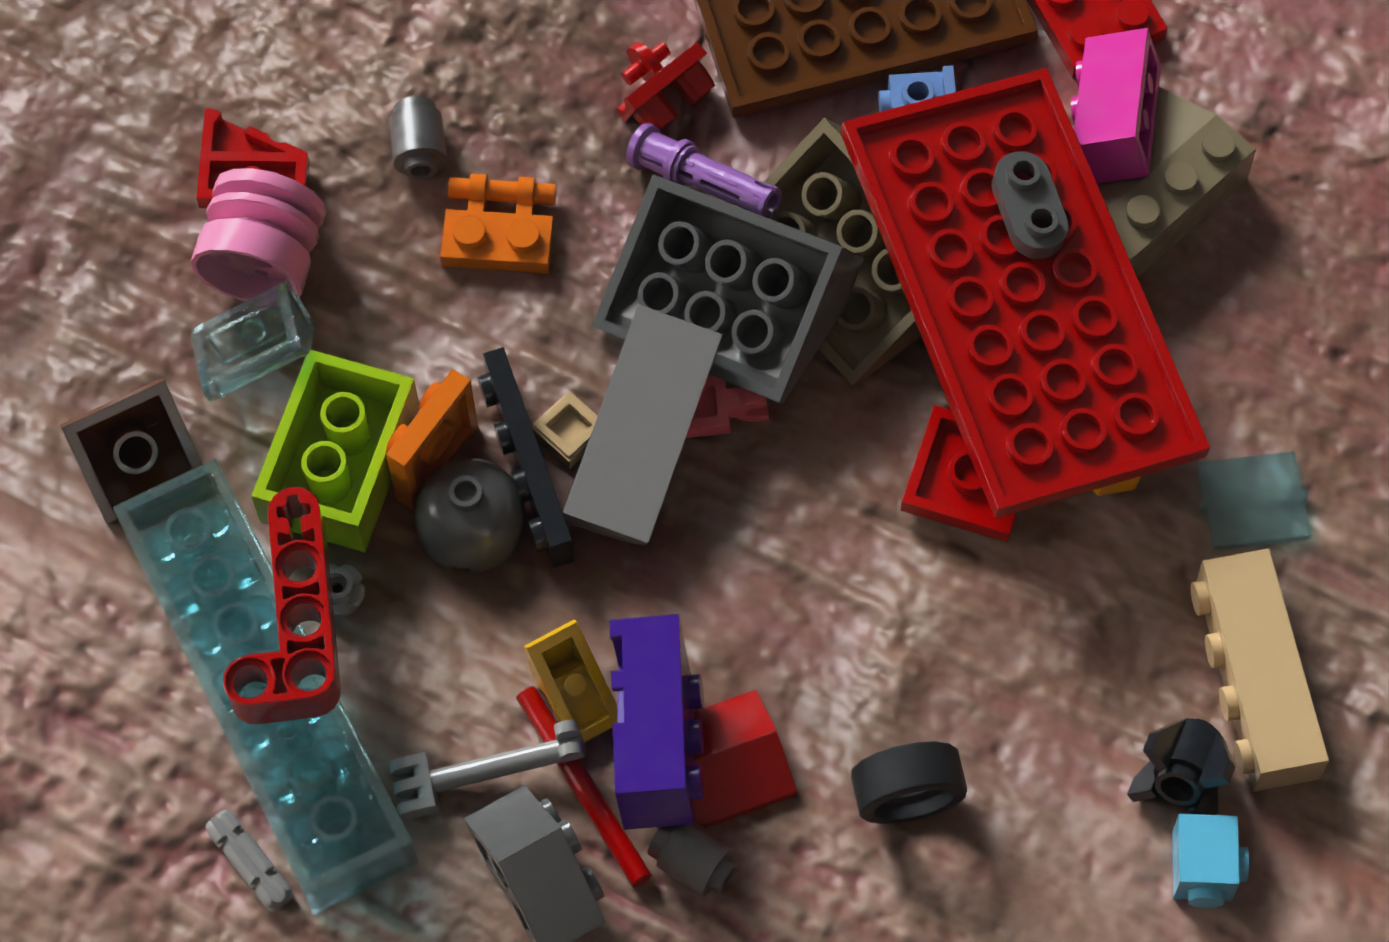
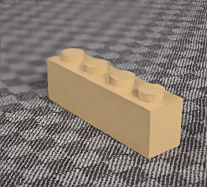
M1269 548L1203 560L1196 582L1191 583V598L1197 616L1205 615L1210 634L1205 635L1206 654L1211 668L1219 667L1224 687L1219 688L1220 706L1225 720H1234L1239 740L1234 741L1233 749L1239 773L1241 775H1249L1253 792L1321 779L1329 758Z

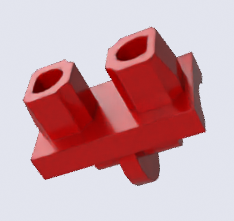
M698 41L664 68L660 62L671 55L665 43L660 42L650 50L643 43L635 42L627 49V56L632 65L621 73L623 80L630 86L641 77L646 82L625 97L624 103L615 110L625 123L634 117L640 125L649 122L659 127V130L662 131L678 116L662 95L666 90L674 86L691 107L716 86L701 63L707 52Z

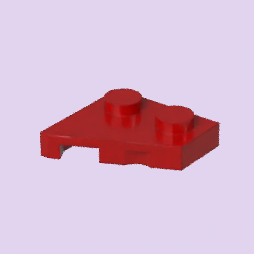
M205 108L196 194L199 208L208 207L213 198L212 191L217 178L221 173L232 169L254 168L275 172L296 180L308 188L310 162L307 152L286 142H275L270 139L267 133L252 126H248L245 130L224 120L221 112L213 108Z

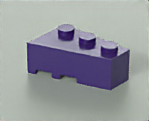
M679 614L609 620L610 638L613 641L618 662V671H611V686L613 692L618 691L617 723H613L615 796L623 829L694 824V800L704 799L701 764L694 765V754H702L704 752L703 728L701 719H694V709L704 707V693L701 674H691Z

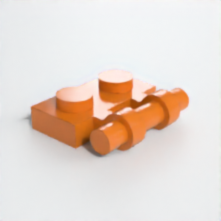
M471 173L470 178L449 177L448 198L468 200L467 210L446 209L440 252L442 267L549 274L554 231L553 216L534 215L535 204L556 205L557 184L536 183V177L519 176L518 181L488 180V174ZM487 201L517 203L516 213L486 212Z

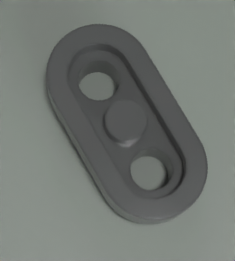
M1020 151L1004 156L996 166L992 179V191L1010 240L1015 249L1024 256L1033 259L1049 258L1061 249L1068 231V220L1049 169L1042 159L1032 153ZM1014 173H1025L1029 175L1031 179L1021 180L1017 178ZM1041 219L1049 227L1038 228L1032 223V220Z

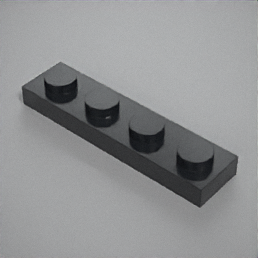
M501 347L482 353L486 374L477 376L478 384L486 407L497 406L501 422L494 423V429L503 455L513 453L518 470L511 471V477L521 495L522 501L524 503L530 501L535 518L527 520L535 549L537 553L547 550L553 568L574 562L572 539L505 349Z

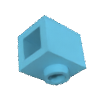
M1178 815L1172 831L1173 899H1188L1189 905L1199 908L1219 907L1224 904V901H1232L1239 882H1247L1249 875L1248 847H1239L1238 816Z

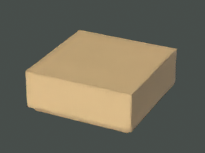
M568 391L531 426L536 439L564 465L571 469L583 458L597 415L571 391Z

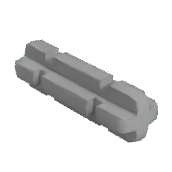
M228 809L223 810L207 822L206 830L208 835L218 848H223L222 851L225 853V857L250 889H256L257 898L268 911L275 912L293 898L294 894L291 886L281 873L275 874L277 870L274 868V864L248 832H243L242 824L232 811Z

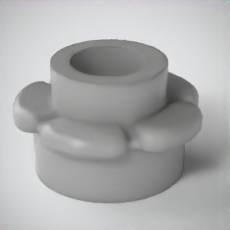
M329 564L331 588L337 584L343 587L339 593L332 591L334 617L349 615L358 608L365 596V587L361 584L362 575L355 567L349 564H343L341 567Z

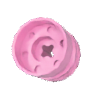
M243 168L221 173L215 182L212 191L213 198L206 210L209 222L204 224L199 233L190 262L193 272L206 285L222 294L241 301L260 305H286L297 301L303 293L311 266L309 252L313 250L318 242V230L323 225L326 215L324 202L314 191L303 184L275 172Z

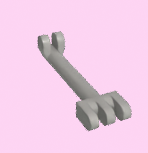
M575 720L561 721L554 725L557 740L434 770L431 758L426 751L390 761L389 766L392 776L400 777L410 774L415 776L396 781L393 784L395 797L407 798L418 795L417 799L405 801L397 805L399 819L408 820L440 812L437 792L560 762L564 763L585 758L587 752L579 725Z

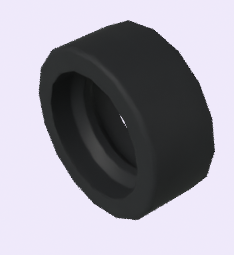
M930 741L895 746L861 760L851 770V780L859 815L862 819L871 823L891 824L923 819L956 806L967 795V785L959 751L950 743Z

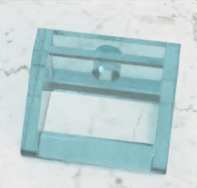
M289 280L193 328L191 339L200 384L209 402H213L309 354L316 324Z

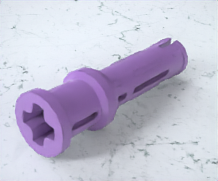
M649 122L637 128L628 144L626 161L629 166L637 170L648 168L663 175L664 179L683 186L686 184L692 185L721 200L766 218H772L780 206L782 199L780 188L761 182L743 172L700 154V150L695 143L687 139L676 141L661 134L659 127Z

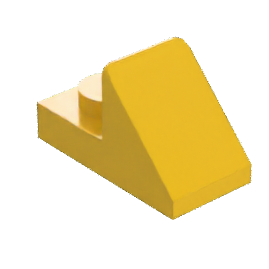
M575 619L524 646L532 680L545 693L558 722L575 720L579 725L584 742L612 728L613 723H617V703Z

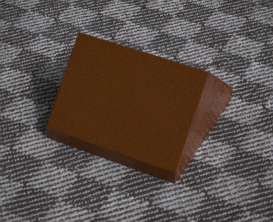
M163 378L60 424L76 463L106 524L208 477Z

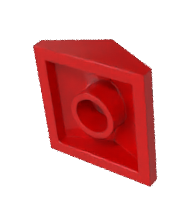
M756 690L694 712V719H701L704 738V752L702 754H694V765L701 764L704 783V799L694 800V821L707 828L797 795V789L777 730Z

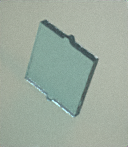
M1294 451L1198 462L1197 470L1203 496L1199 509L1207 516L1213 551L1310 540L1312 534L1305 506L1308 490L1301 486Z

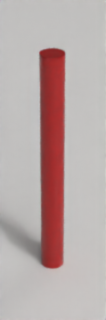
M531 686L521 691L516 696V700L542 742L557 740L554 725L558 722L536 687ZM581 759L556 763L631 886L635 888L647 882L652 877L651 872Z

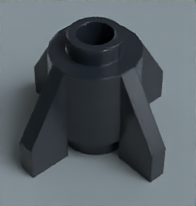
M1189 718L1177 720L1149 733L1143 752L1150 761L1132 780L1127 793L1132 802L1157 798L1159 793L1171 803L1183 806L1189 805L1188 811L1190 814L1217 815L1219 811L1218 786L1229 784L1236 768L1221 733L1205 720Z

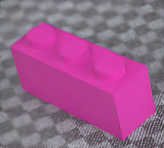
M1148 28L1088 37L1085 39L1083 60L1076 62V79L1079 91L1078 96L1071 98L1074 132L1097 184L1147 177L1150 173L1161 65Z

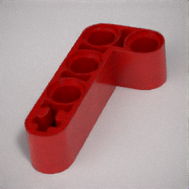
M289 487L281 490L274 495L268 507L280 651L239 657L229 664L224 673L223 685L232 710L240 720L248 724H267L319 717L333 710L340 700L341 683L326 528L317 498L311 491L302 487ZM301 517V532L304 540H294L291 528L295 518ZM304 567L316 570L308 580L302 582L289 580L291 573L297 569ZM305 621H316L321 624L317 631L307 636H298L293 633L296 626ZM315 674L326 678L323 685L315 690L304 691L298 688L300 681L306 676ZM263 682L267 684L264 692L257 697L244 698L239 695L243 687L249 683Z

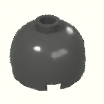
M480 458L455 459L437 467L423 481L415 499L414 525L424 552L440 566L451 570V566L459 569L469 568L470 572H484L504 563L518 549L522 540V531L526 521L525 504L513 478L497 464Z

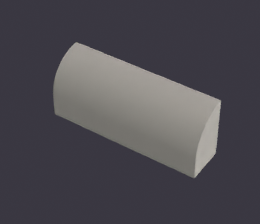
M638 304L563 511L566 523L612 539L640 545L648 544L722 334Z

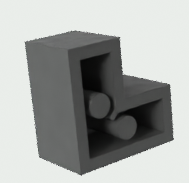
M523 785L464 818L485 864L504 887L525 933L532 942H572L606 923L597 904V901L605 897L602 888L588 866L583 869L580 868L574 854L580 852L582 846L566 819L561 821L548 798L539 802L526 785Z

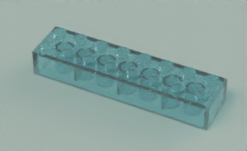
M217 459L211 460L114 506L113 509L123 533L312 914L315 915L417 864L418 859L413 842L340 700L336 707L326 715L267 724H248L240 720L232 710L223 685L224 673L229 664L242 656L280 651L273 569ZM301 623L296 626L293 631L294 634L307 636ZM315 674L306 676L300 681L298 688L304 691L315 690L323 685L326 678ZM263 682L249 683L243 687L239 695L244 698L257 697L264 692L267 684Z

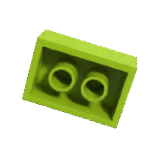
M309 349L251 495L260 523L269 525L268 507L274 495L289 487H302L311 491L318 500L326 528L327 542L366 552L392 482L386 457V446L395 430L402 424L408 426L419 410V399L414 378ZM301 517L293 519L292 532L302 534Z

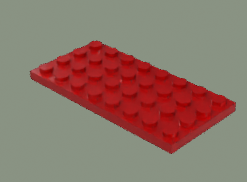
M1047 68L842 122L840 134L994 518L1206 458L1210 445ZM1028 152L1044 161L1049 169L1066 214L1068 231L1061 249L1049 258L1033 259L1024 256L1015 249L1008 235L992 191V179L998 162L1010 153ZM1014 173L1015 176L1021 180L1031 179V177L1025 173ZM1041 219L1032 220V223L1038 228L1049 227Z

